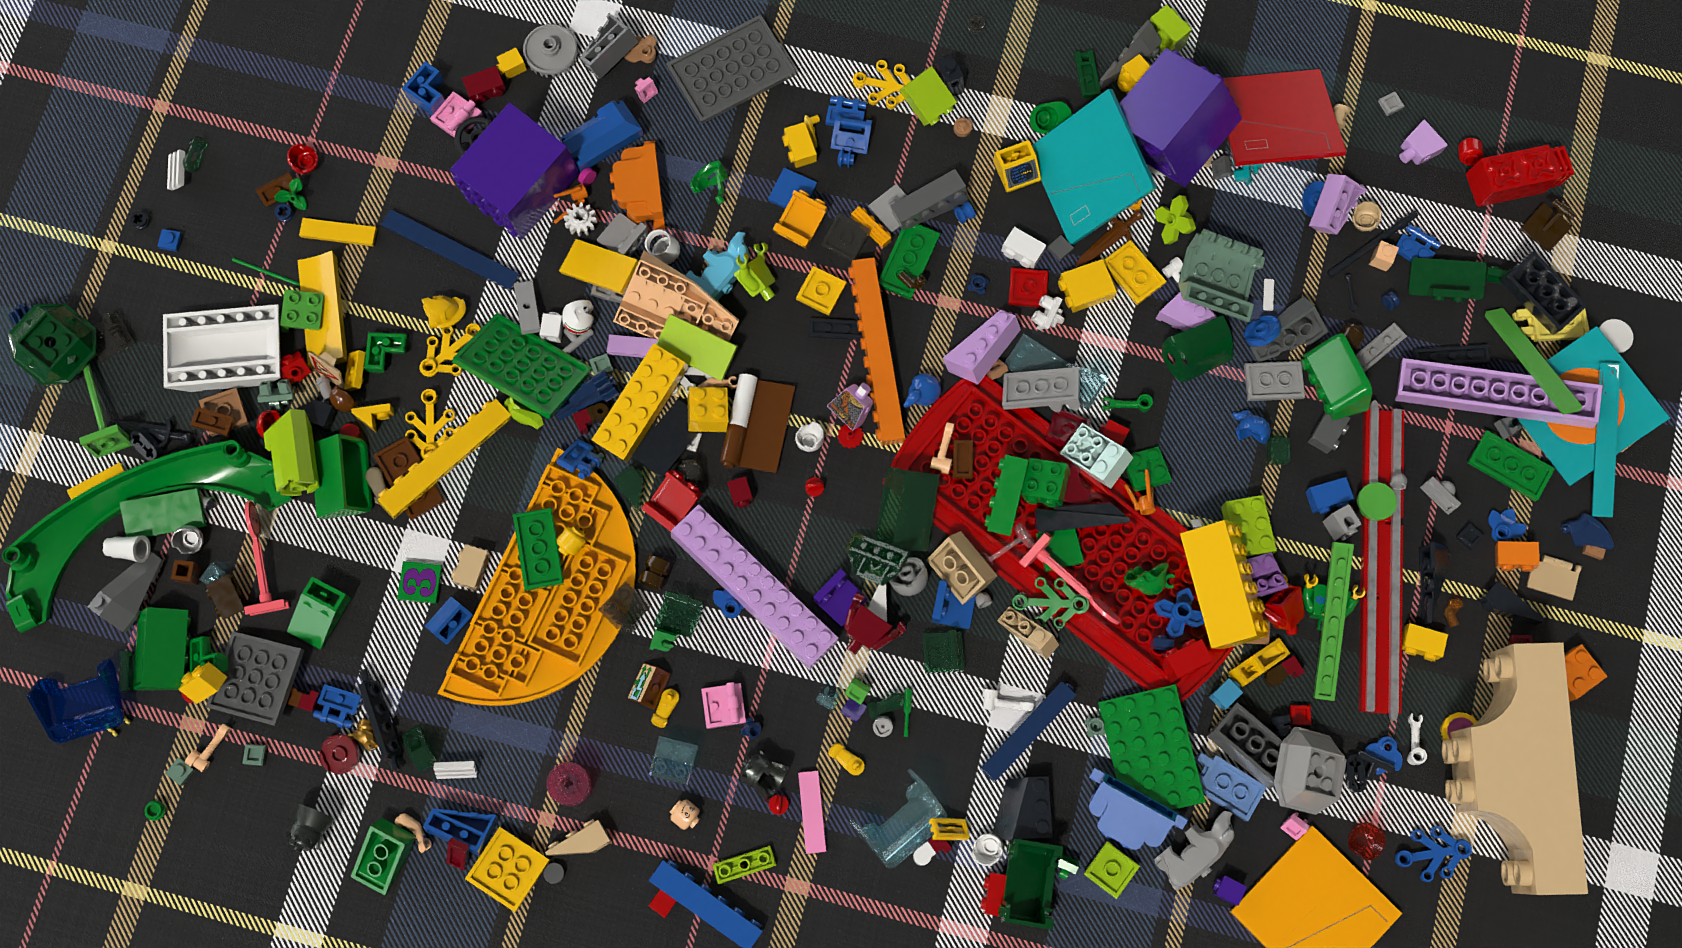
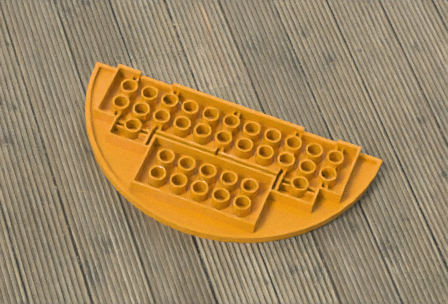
M557 448L550 464L547 465L525 512L552 508L557 539L565 528L575 526L585 534L586 543L577 555L569 554L565 556L559 551L564 585L525 591L516 533L514 532L471 620L470 627L446 672L447 675L438 692L439 695L455 701L484 706L515 705L546 697L565 688L590 670L615 641L625 622L634 593L636 577V556L628 521L612 491L594 471L590 476L580 479L578 477L580 470L576 469L572 473L556 464L558 457L564 452Z

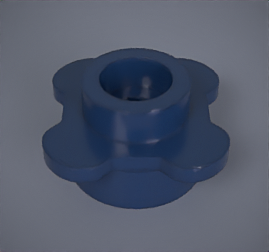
M974 274L971 276V283L967 288L970 292L975 291L979 295H983L985 293V286L988 285L989 281L987 278Z
M749 717L741 729V735L748 736V739L753 740L760 735L761 724Z

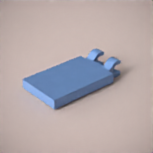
M1198 753L1195 761L1204 765L1199 775L1204 796L1244 821H1249L1266 787L1217 755H1214L1211 759L1203 753Z

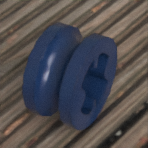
M279 204L274 210L275 216L283 223L289 222L293 218L294 213L287 204ZM285 210L287 215L283 216L281 211Z
M1389 292L1387 296L1385 295L1381 298L1383 305L1390 311L1400 305L1399 298L1393 292Z

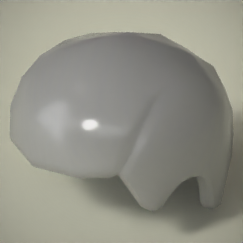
M184 525L176 529L171 537L172 547L177 548L181 554H194L204 544L202 532L197 527L191 525Z

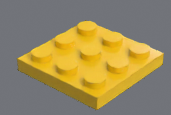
M499 827L465 879L512 911L517 912L550 859Z

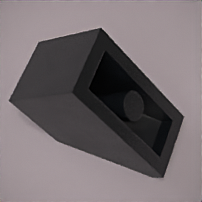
M313 400L296 408L298 410H305L311 426L328 432L337 413L331 402L326 400L321 402Z

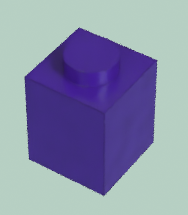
M1221 876L1220 879L1216 878L1212 886L1214 896L1234 906L1240 904L1247 888L1227 876Z

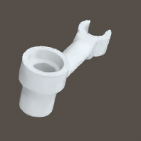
M1175 257L1170 261L1169 265L1162 269V272L1167 278L1172 276L1178 283L1183 263L1178 257Z
M983 689V709L995 710V707H1005L1031 712L1034 709V703L998 699L999 691Z
M1413 714L1408 716L1412 737L1411 751L1407 756V761L1411 765H1420L1427 759L1426 751L1420 748L1419 745L1420 726L1423 721L1422 715L1418 716V722L1413 720Z

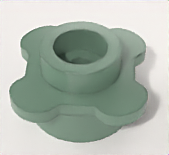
M1101 716L1085 720L1089 737L1105 735Z

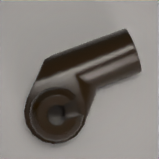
M905 271L898 275V278L909 289H921L925 286L926 278L923 275L911 278Z

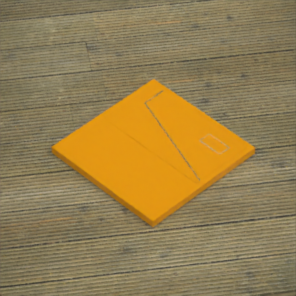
M1313 825L1241 899L1240 904L1230 910V913L1265 948H1371L1402 915Z

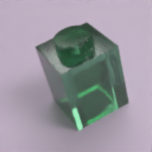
M1276 435L1267 441V465H1287L1291 461L1290 438Z

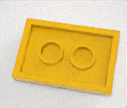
M1131 240L1104 260L1109 274L1136 305L1140 304L1167 282Z

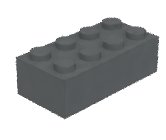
M1236 703L1229 708L1207 737L1266 788L1271 789L1274 787L1282 740L1239 703Z

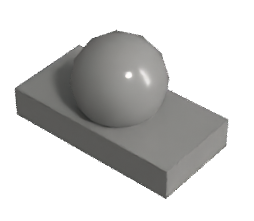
M1431 477L1420 487L1448 515L1461 504L1454 497L1456 488L1450 481L1439 483L1434 477Z

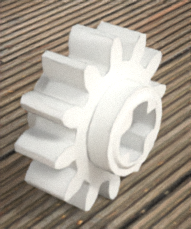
M582 202L579 204V207L572 204L573 210L566 209L568 215L563 216L566 221L565 227L567 229L570 228L571 234L577 231L578 236H581L584 231L588 235V229L594 230L593 224L597 223L595 210L591 211L590 205L584 208Z

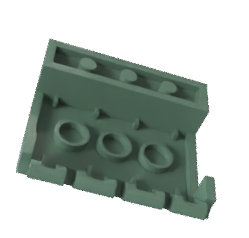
M1203 229L1201 234L1197 233L1186 250L1178 282L1182 299L1239 320L1250 322L1254 304L1247 301L1255 270L1262 269L1265 257H1262L1263 250L1253 246L1249 247V245L1236 240L1232 243L1231 238L1220 234L1216 237V233Z

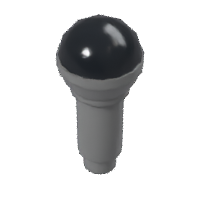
M200 494L204 509L212 510L215 508L216 500L214 498L205 497Z

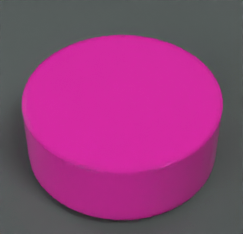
M590 167L585 168L580 173L578 181L584 186H588L596 178V172Z

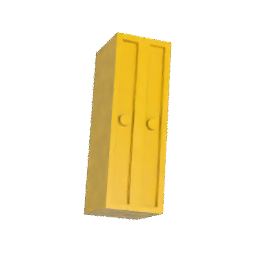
M1222 520L1181 533L1180 536L1211 648L1226 649L1268 637L1269 627L1262 616L1264 611L1261 601H1258L1256 595L1258 588L1251 577L1253 570L1250 563H1247L1245 556L1247 555V549L1242 544L1240 538L1242 536L1240 526L1234 522Z

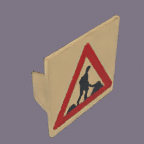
M308 352L313 369L322 376H327L331 382L339 385L344 390V382L340 370L334 367L336 359L326 352L320 356L313 352Z

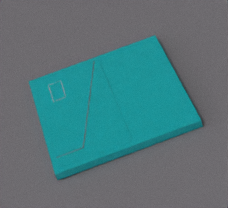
M1113 89L1106 90L1032 145L1037 157L1041 181L1065 236L1071 245H1074L1157 189Z

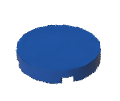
M1275 316L1259 317L1260 320L1256 322L1253 320L1247 325L1244 337L1250 346H1264L1278 337L1281 332V324Z

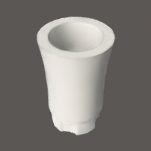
M143 535L106 538L103 542V553L113 558L143 563L149 557L150 542Z

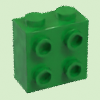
M1029 458L1021 491L1024 500L1029 504H1037L1038 502L1044 503L1048 507L1062 506L1070 475L1068 464Z

